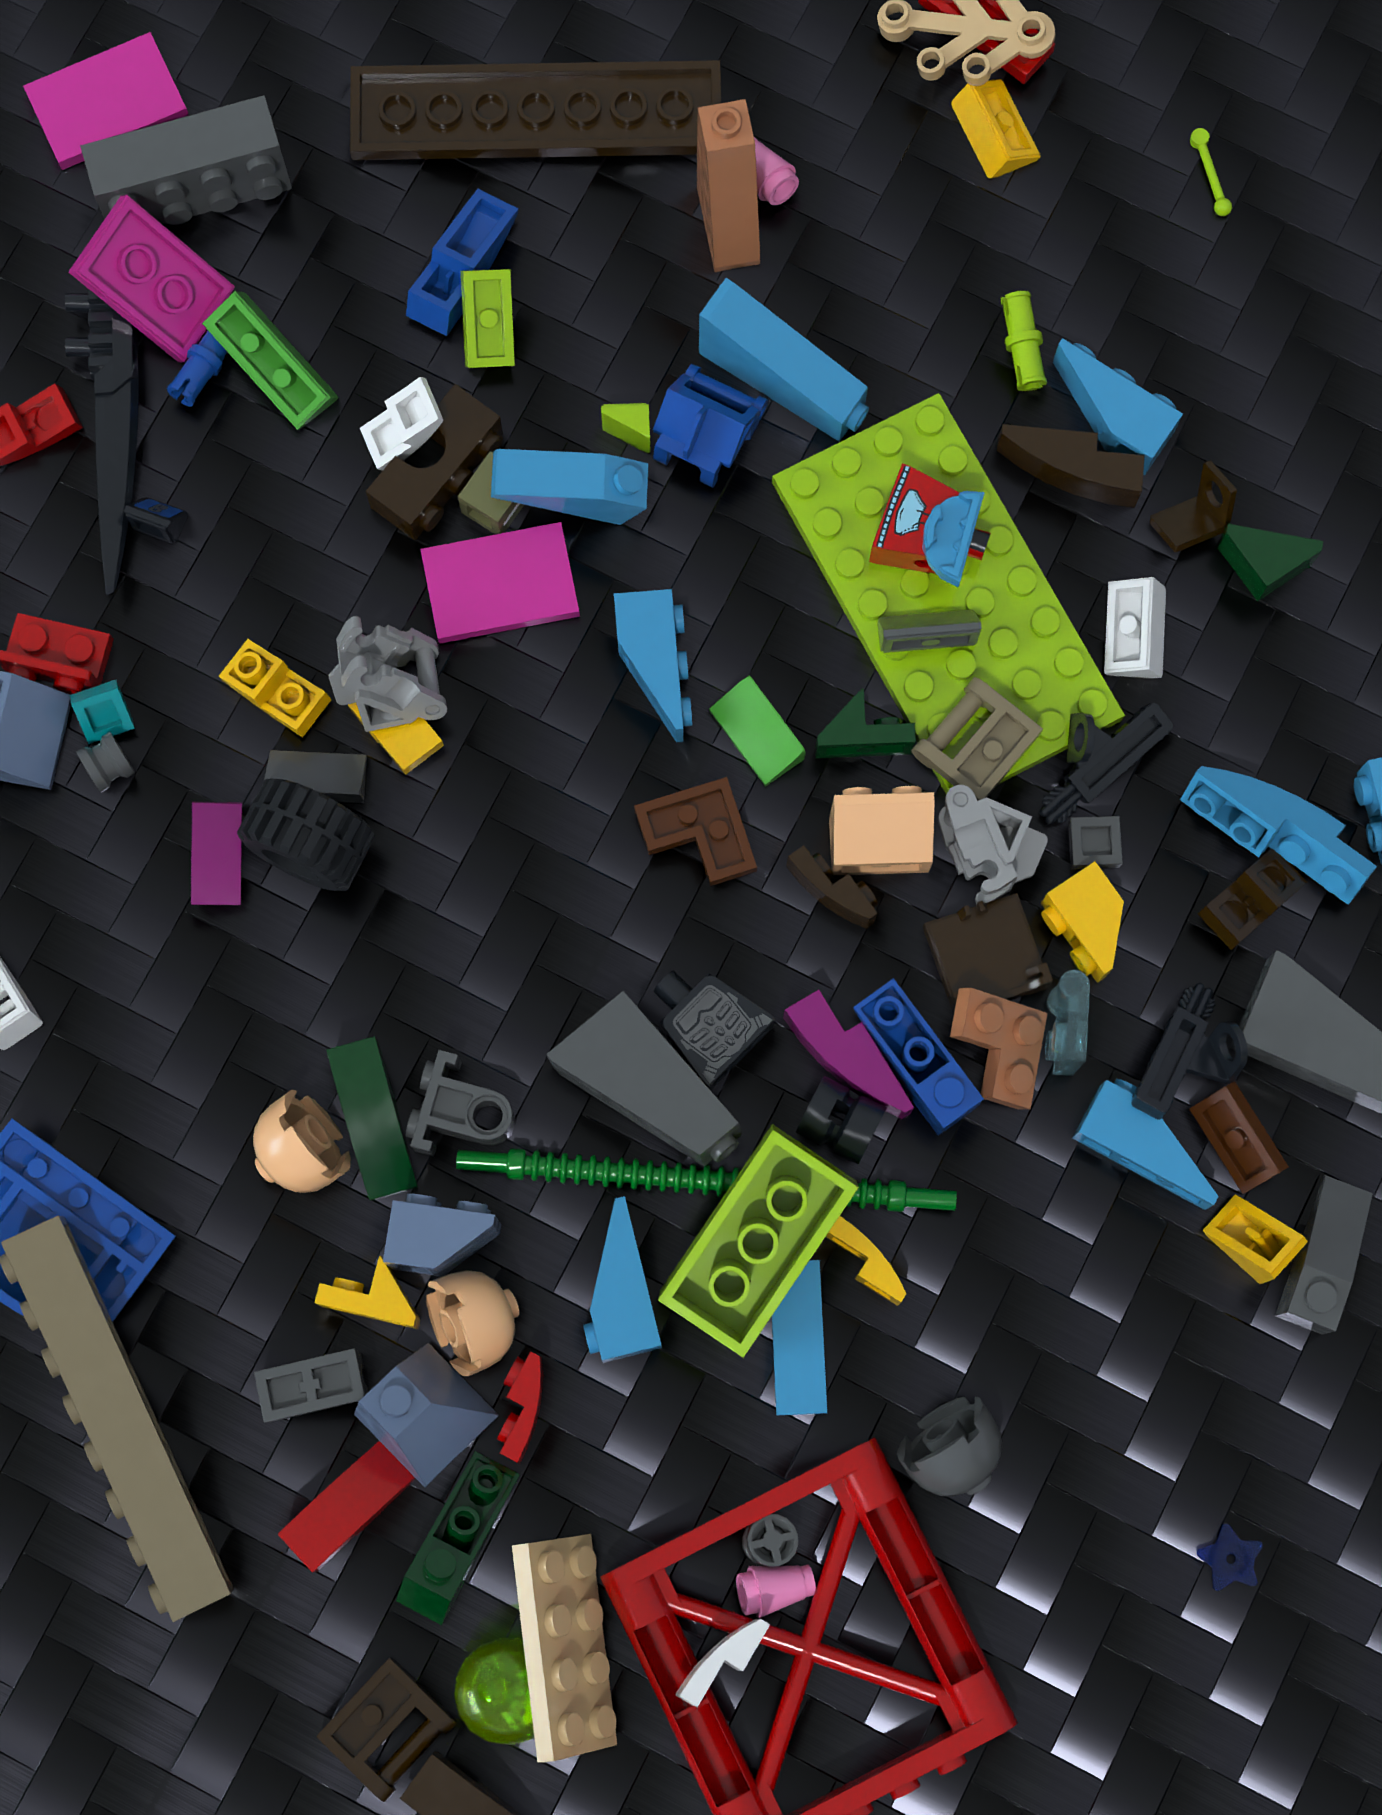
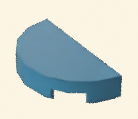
M963 491L958 496L946 499L932 509L924 526L922 549L929 567L940 579L956 587H959L984 492Z

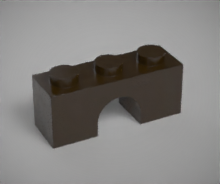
M456 384L437 405L443 417V422L431 436L433 440L444 447L443 457L433 466L416 468L408 465L395 455L366 490L370 507L414 540L424 530L430 532L439 523L444 514L443 506L453 494L458 496L473 476L474 473L472 471L483 458L485 459L490 451L493 452L499 449L503 442L500 416Z

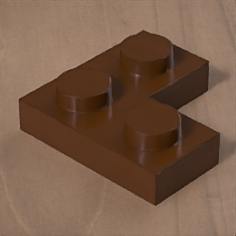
M727 777L634 805V811L649 855L696 841L710 886L757 872V865Z

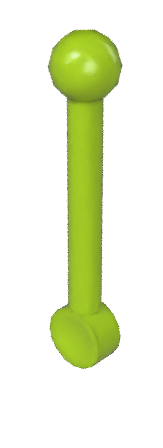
M1197 128L1191 134L1190 144L1199 150L1216 200L1214 211L1219 216H1226L1232 210V203L1224 197L1207 147L1210 136L1207 130Z

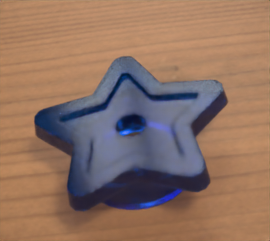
M1225 1523L1220 1529L1216 1544L1198 1549L1197 1556L1212 1567V1584L1216 1591L1222 1590L1234 1580L1250 1586H1256L1258 1581L1253 1568L1254 1561L1263 1545L1260 1541L1240 1540L1231 1526ZM1233 1554L1235 1556L1233 1564H1229L1226 1561L1227 1555Z

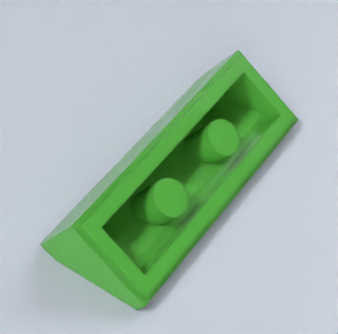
M234 291L202 323L297 430L308 424L339 398L246 293Z

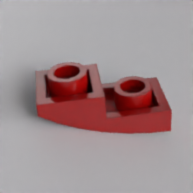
M531 1351L526 1361L517 1357L504 1381V1385L511 1388L506 1397L522 1405L524 1408L520 1416L513 1412L510 1413L497 1440L504 1443L500 1454L517 1463H521L530 1444L542 1399V1358Z

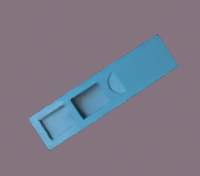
M1201 766L1180 798L1183 803L1192 808L1198 815L1207 819L1258 858L1270 847L1286 861L1299 868L1348 905L1377 867L1338 838L1346 825L1299 796L1253 777L1223 769Z

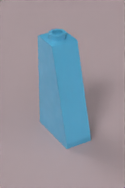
M728 278L724 279L699 314V354L840 442L848 429L855 432L869 411V407L865 405L868 387Z

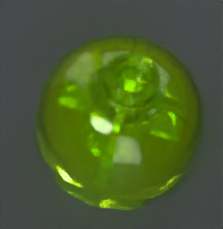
M501 1637L479 1645L464 1659L456 1675L454 1699L459 1717L470 1732L490 1743L517 1745L534 1739L523 1639Z

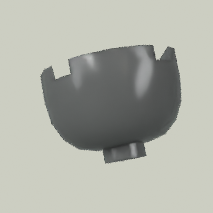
M960 1397L939 1406L917 1423L919 1428L924 1429V1431L913 1442L906 1435L899 1445L897 1456L909 1476L921 1488L939 1496H956L964 1493L973 1495L983 1490L992 1480L991 1474L997 1467L1003 1448L999 1428L992 1414L979 1397H975L974 1404H970L966 1397Z

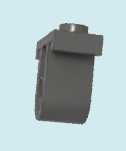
M438 1050L435 1062L428 1060L424 1067L420 1089L426 1090L421 1110L413 1108L406 1129V1137L412 1138L410 1146L415 1152L434 1157L437 1149L435 1144L429 1141L431 1131L481 1145L495 1146L507 1140L515 1128L513 1109L509 1101L502 1094L494 1090L447 1078L450 1069L459 1072L462 1062L457 1054ZM487 1106H495L503 1113L500 1125L492 1130H483L476 1125L478 1112Z

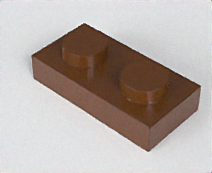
M1235 1081L1189 1108L1242 1194L1289 1167Z

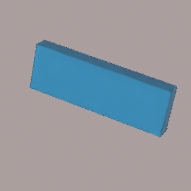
M809 1260L771 1316L776 1416L827 1414L820 1260Z

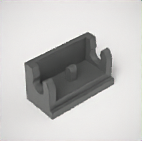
M354 1348L254 1372L263 1422L269 1423L360 1401L369 1392L363 1379L362 1369L364 1368L361 1352Z

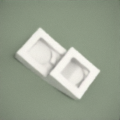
M419 377L384 401L387 410L360 428L378 470L383 471L395 455L401 460H405L422 446L443 422V417L426 378Z
M754 1619L727 1635L696 1664L675 1695L690 1705L698 1707L723 1663L728 1664L737 1671H744L770 1624L762 1619Z

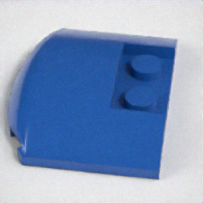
M11 1118L0 1133V1256L5 1254L1 1244L2 1241L58 1215L64 1216L113 1322L176 1236L67 1158L56 1148ZM0 1264V1302L23 1315L20 1303L27 1299L19 1282L11 1284Z

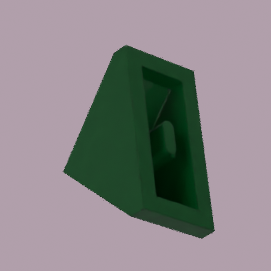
M1228 524L1219 539L1218 549L1258 602L1312 566L1322 551L1324 541Z

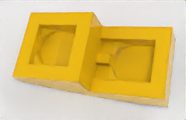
M348 704V707L362 723L357 704ZM420 717L413 723L369 731L376 742L382 745L405 775L444 746L443 741L425 719Z
M839 1216L826 1237L865 1262L855 1278L857 1281L898 1306L906 1296V1292L892 1266L863 1233Z

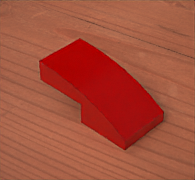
M54 383L17 407L8 402L0 407V466L34 454L83 428L68 396L61 386Z

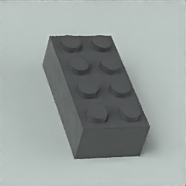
M265 95L80 145L93 194L104 219L120 196L128 195L162 225H178L189 221L192 216L210 211L226 212L236 207L239 203L254 199H273L283 191L292 189Z

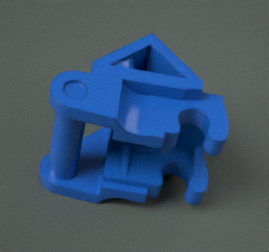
M690 364L685 374L683 373L667 389L653 427V432L660 435L655 444L653 459L667 466L672 455L699 467L701 472L700 482L713 488L718 480L721 466L730 468L744 441L751 440L766 410L768 399L760 395L755 399L700 373L701 367Z

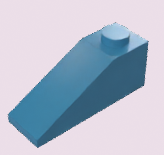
M496 449L493 451L491 498L617 525L625 523L647 509L648 463L604 453Z
M1116 1079L1114 1083L1105 1080L1099 1086L1072 1139L1204 1210L1213 1206L1218 1198L1217 1193L1163 1119L1157 1120L1132 1106V1096L1137 1087L1121 1079Z
M625 1196L616 1198L614 1201L590 1307L592 1322L583 1324L590 1354L600 1352L603 1363L662 1348Z

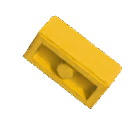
M1002 79L988 80L981 86H972L967 83L952 100V108L988 178L1002 176L1031 164L1041 157Z

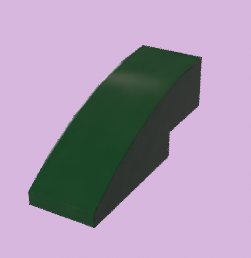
M373 1036L326 1049L342 1111L369 1200L373 1201L418 1188L395 1096L391 1090L378 1040Z

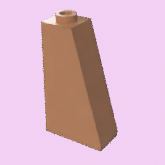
M746 99L698 107L697 191L714 272L760 264L755 140Z

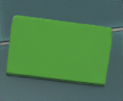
M750 675L741 680L709 708L710 713L765 787L805 759L806 751Z

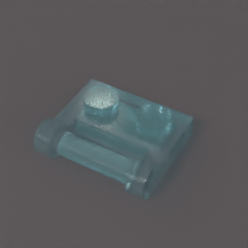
M1079 970L1065 972L1060 978L1058 986L1052 989L1047 998V1006L1056 1015L1053 1030H1048L1045 1059L1053 1061V1074L1073 1076L1086 1061L1090 983L1086 974Z

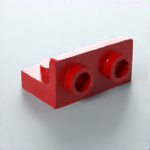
M17 613L6 651L0 650V666L5 672L13 673L35 682L36 679L54 683L53 687L67 694H74L101 685L114 639L109 633Z

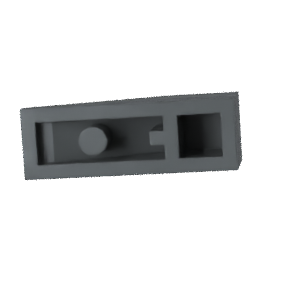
M1327 1175L1323 1176L1303 1233L1308 1242L1295 1256L1275 1314L1276 1317L1322 1335L1337 1330L1353 1283L1373 1193Z

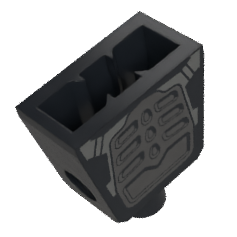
M673 970L653 990L672 1009L660 1022L661 1031L676 1052L710 1091L774 1027L775 1018L711 974L705 976L692 988Z

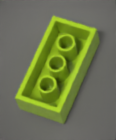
M772 1124L660 1289L658 1301L744 1358L859 1188L857 1181Z

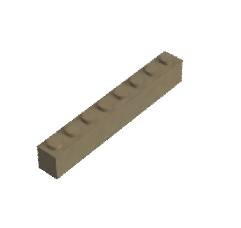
M58 1215L2 1241L1 1244L5 1254L0 1256L1 1267L8 1281L11 1284L19 1282L27 1300L21 1302L20 1307L30 1329L34 1331L40 1328L48 1347L42 1349L41 1353L53 1378L61 1375L69 1394L62 1397L64 1406L74 1425L82 1422L90 1438V1441L84 1444L85 1452L96 1472L104 1469L112 1487L105 1491L107 1501L115 1517L120 1519L125 1516L133 1536L126 1540L136 1564L139 1567L147 1564L155 1583L149 1585L148 1589L156 1609L160 1614L168 1611L172 1622H175L230 1595L234 1589L65 1217Z

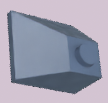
M429 1343L394 1367L358 1401L354 1413L424 1488L499 1416Z

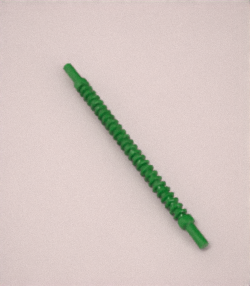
M516 1148L509 1149L508 1153L458 1149L456 1169L506 1173V1177L512 1180H523L525 1175H531L532 1181H537L538 1176H545V1180L548 1183L552 1181L553 1177H558L560 1183L564 1184L567 1178H572L574 1183L579 1185L580 1181L585 1179L588 1180L590 1186H593L595 1181H602L604 1187H608L609 1182H616L619 1189L623 1187L624 1183H629L633 1190L637 1188L638 1184L645 1185L647 1191H650L653 1185L659 1186L661 1192H664L666 1187H673L675 1193H679L681 1188H687L689 1194H693L695 1189H701L704 1196L708 1195L709 1190H714L718 1197H721L723 1192L729 1189L739 1174L738 1167H734L732 1172L728 1173L725 1172L724 1166H720L718 1171H711L710 1165L704 1166L703 1170H698L694 1163L690 1165L689 1169H684L680 1162H677L674 1168L668 1167L666 1161H663L661 1166L658 1167L654 1166L652 1160H648L647 1165H640L638 1159H634L632 1164H626L623 1157L619 1159L618 1163L611 1162L609 1156H606L603 1162H599L595 1155H592L590 1160L586 1161L583 1160L581 1154H577L575 1159H569L567 1153H563L561 1158H555L554 1153L550 1151L547 1157H541L538 1150H535L532 1156L527 1155L525 1149ZM862 1178L861 1182L857 1183L859 1188L846 1206L849 1208L852 1202H857L861 1209L865 1208L866 1203H871L875 1210H878L880 1205H886L888 1211L903 1212L905 1207L955 1211L957 1191L907 1187L905 1181L890 1180L888 1185H882V1181L877 1179L875 1184H868L867 1179Z

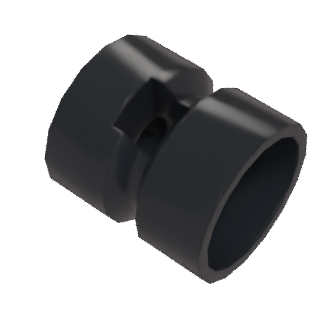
M824 1076L796 1133L819 1145L829 1141L833 1143V1151L859 1164L887 1107L864 1095L853 1099L850 1097L848 1087ZM832 1111L846 1115L841 1127L829 1119Z

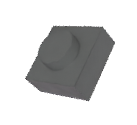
M1120 816L1070 818L1068 830L1071 870L1084 869L1094 861L1100 869L1121 867L1123 862Z

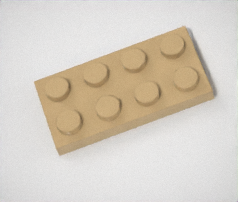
M591 1534L512 1545L537 1762L557 1761L617 1745L616 1716L613 1711L609 1682L610 1665L605 1650L602 1625L603 1610L599 1601L596 1577L597 1561L593 1551Z

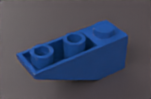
M894 978L853 1007V1010L864 1024L904 1090L938 1136L976 1109L984 1100Z

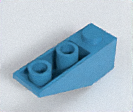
M1062 338L1058 344L1053 364L1094 433H1098V439L1104 450L1114 453L1145 455L1143 475H1146L1174 434L1183 413L1176 410L1174 403L1167 397L1157 393L1152 395L1138 386L1134 378L1127 372L1118 368L1111 369L1098 361L1095 354L1086 346L1078 343L1071 344Z
M672 589L614 593L618 653L676 742H683V727L692 726L690 697H681L679 680L688 679L686 650L677 651L676 634L685 633L683 605H673Z

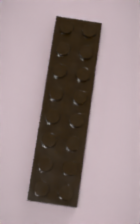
M720 60L351 66L352 160L697 155L698 107L721 103Z

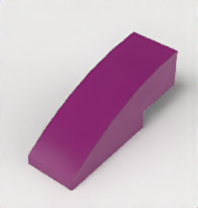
M820 990L815 991L784 1010L783 1018L800 1043L840 1083L858 1096L864 1095L886 1106V1112L900 1119L911 1114L914 1106L862 1022L844 1031Z

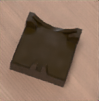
M1017 893L988 903L979 901L976 906L969 908V905L964 906L957 913L926 922L923 925V930L953 1015L959 988H974L1012 1001L1048 989L1053 982L1047 963H1042Z

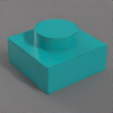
M117 680L70 695L71 705L88 744L101 740V737L108 732H111L114 736L135 729L133 718Z

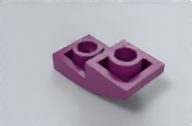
M192 802L191 905H241V839L238 837L237 831L242 823V802Z

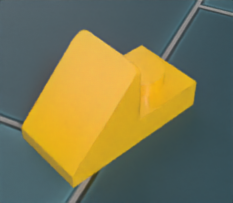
M381 1255L377 1261L369 1295L363 1294L365 1284L335 1277L333 1286L319 1283L314 1303L321 1307L413 1329L419 1328L420 1318L392 1269L383 1262Z

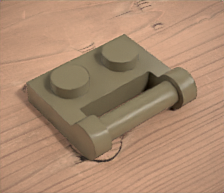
M974 677L964 688L966 693L947 717L927 740L920 739L911 751L922 764L934 769L953 786H968L972 789L978 801L990 795L1040 736L1043 728L984 681ZM980 707L989 710L992 714L953 760L942 752Z

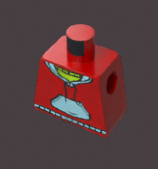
M902 463L875 536L869 562L936 574L929 567L922 549L924 526L936 505H940L948 498L958 496L960 492ZM975 528L967 556L982 560L991 533Z

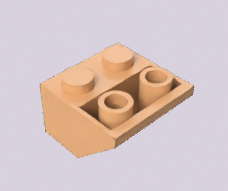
M900 786L893 788L892 794H872V789L853 787L844 789L842 795H834L829 817L831 871L833 875L929 873L933 862L934 792L922 793V788L918 786Z

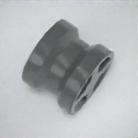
M111 732L103 735L100 743L94 747L84 746L76 751L83 766L101 793L109 789L111 782L120 776L128 778L135 774L132 765Z
M770 1514L748 1525L742 1536L744 1553L757 1566H781L790 1561L798 1547V1533L794 1525L786 1517L778 1514Z

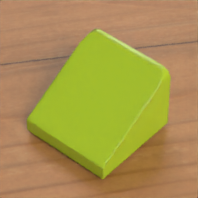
M604 404V406H601L603 431L645 453H650L649 404Z

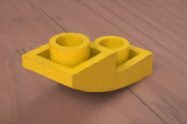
M249 639L245 641L219 675L223 682L302 738L331 701V698L325 691L290 670L284 661Z

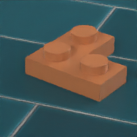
M959 988L950 1037L989 1049L981 1088L982 1097L1015 1109H1031L1048 1013L974 988Z

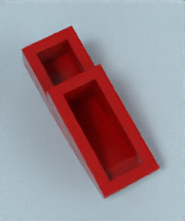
M378 1441L278 1533V1536L312 1573L318 1572L416 1478Z

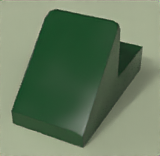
M861 689L817 736L815 756L816 758L912 755L911 750L916 743L915 723H903L901 718L885 717L874 720V725H866L864 689Z

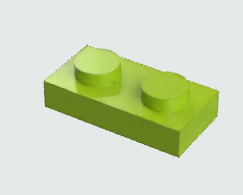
M510 269L461 271L465 367L515 366Z

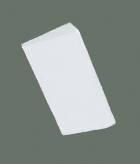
M1154 577L1108 582L1104 673L1106 675L1138 678H1161L1163 675L1166 588Z

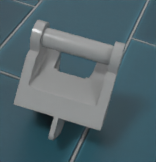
M353 616L345 622L336 638L339 664L330 672L329 680L336 702L339 705L357 704L365 732L413 723L418 717L425 720H437L447 713L446 699L440 695L435 663L439 650L436 640L413 628L404 632L390 625L386 627L378 625L370 635L366 636L361 634L362 623L360 617ZM410 660L416 662L418 677L399 670L397 667L405 666Z
M956 785L950 788L946 794L945 807L939 813L938 824L945 848L952 857L958 875L963 873L966 880H971L978 875H984L988 878L983 881L980 887L981 891L975 897L976 904L979 901L988 903L1010 892L1014 883L1034 875L1047 845L1048 838L1045 834L1028 827L1032 816L987 797L977 801L972 789L965 785Z

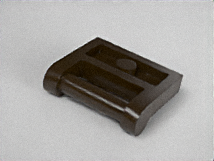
M390 1657L316 1737L377 1798L386 1802L396 1791L393 1785L442 1732L447 1735L458 1722L448 1710L438 1703L407 1671ZM417 1707L427 1718L379 1770L375 1769L367 1759L412 1710Z

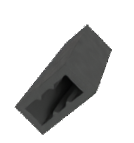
M1276 950L1264 964L1239 1025L1246 1039L1248 1056L1382 1114V1032L1289 956ZM1233 1041L1230 1048L1236 1050L1235 1044H1234V1041Z
M624 991L546 1054L559 1075L702 1166H706L713 1159L716 1163L721 1162L734 1152L739 1145L737 1139L742 1135L738 1121Z

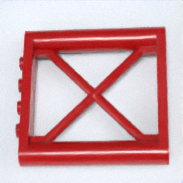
M876 1437L600 1576L713 1815H783L773 1791L814 1663L940 1706L951 1729L787 1815H868L874 1811L871 1802L890 1793L893 1800L911 1793L921 1786L918 1778L934 1769L937 1770L939 1775H944L959 1768L967 1762L965 1753L1005 1733L1018 1724ZM830 1484L842 1509L802 1634L798 1635L770 1625L759 1643L794 1656L754 1780L711 1688L709 1687L698 1707L690 1705L675 1695L685 1678L698 1663L676 1615L727 1633H732L754 1619L677 1593L665 1568ZM859 1520L941 1684L821 1643Z

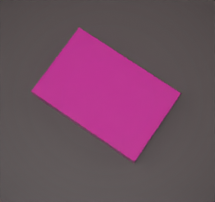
M151 32L23 85L62 170L84 161L80 145L189 116Z
M128 195L120 196L68 272L177 362H185L187 352L192 344H197L206 331V327L202 323L229 297L235 288L233 284Z
M561 522L420 549L439 644L580 617Z

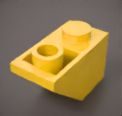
M1094 861L1045 895L1041 902L1045 910L1041 912V915L1049 929L1056 936L1063 934L1073 950L1070 951V956L1079 971L1084 976L1091 974L1098 983L1106 978L1113 969L1124 901Z

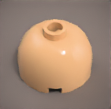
M290 1090L272 1103L260 1115L255 1125L253 1146L257 1157L255 1165L260 1175L270 1183L276 1182L281 1187L294 1192H315L328 1186L350 1169L351 1157L349 1151L341 1156L334 1140L339 1141L343 1136L329 1114L308 1095L299 1101L295 1098L297 1091Z
M460 1271L429 1281L427 1286L435 1289V1292L426 1295L430 1321L441 1348L446 1347L450 1343L458 1357L449 1361L452 1367L462 1376H470L500 1361L512 1344L515 1335L514 1318L519 1316L518 1304L513 1293L509 1289L502 1290L494 1279L477 1271Z

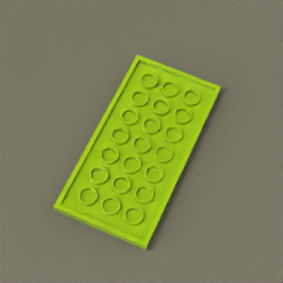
M939 393L772 476L773 486L905 722L915 723L917 743L920 739L927 740L964 697L966 694L964 688L974 677L984 681L1043 728L1040 736L1000 783L1068 749L1071 714L1090 713L1093 716L1095 726L1102 731L1123 720L1125 716ZM902 463L917 469L958 492H984L975 528L990 532L991 534L982 560L967 556L959 587L940 579L937 574L869 562L872 545ZM973 610L981 621L982 629L977 644L973 646L889 653L880 651L877 623L880 617ZM980 707L942 752L953 760L992 713L986 708ZM932 769L947 794L953 785Z

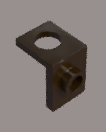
M1211 460L1203 464L1198 496L1151 515L1150 525L1174 552H1179L1224 532L1226 526L1231 523L1237 489ZM1212 481L1217 484L1221 491L1222 505L1213 494Z

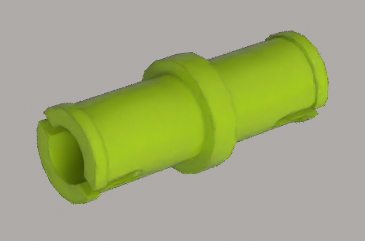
M1011 292L1006 294L1005 297H1001V305H1003L1008 336L1005 338L1006 350L1012 353L1017 390H1036L1041 388L1042 385L1047 384L1039 348L1043 343L1042 333L1036 330L1030 292Z

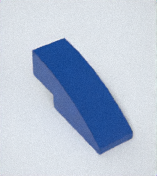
M477 189L434 245L431 262L409 289L406 316L447 336L463 314L461 271L489 270L518 215L519 208Z

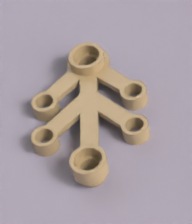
M904 0L887 1L879 9L877 15L882 36L891 42L904 41L914 31L957 36L940 49L928 47L918 54L917 67L919 74L922 78L930 81L939 79L947 67L988 39L1004 42L986 55L972 53L963 61L964 79L972 86L985 84L993 72L1018 55L1029 59L1044 55L1052 47L1055 40V27L1052 20L1042 12H1027L1019 0H996L1009 21L991 19L977 0H952L964 16L913 10L911 5ZM893 13H903V16L898 20L888 19V16ZM1028 29L1040 30L1039 33L1033 37H1028L1023 34ZM930 59L939 61V64L932 69L923 66ZM974 65L985 67L979 74L969 72V69Z

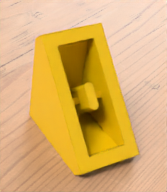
M1236 1194L1203 1229V1232L1259 1284L1274 1280L1308 1242L1303 1235Z

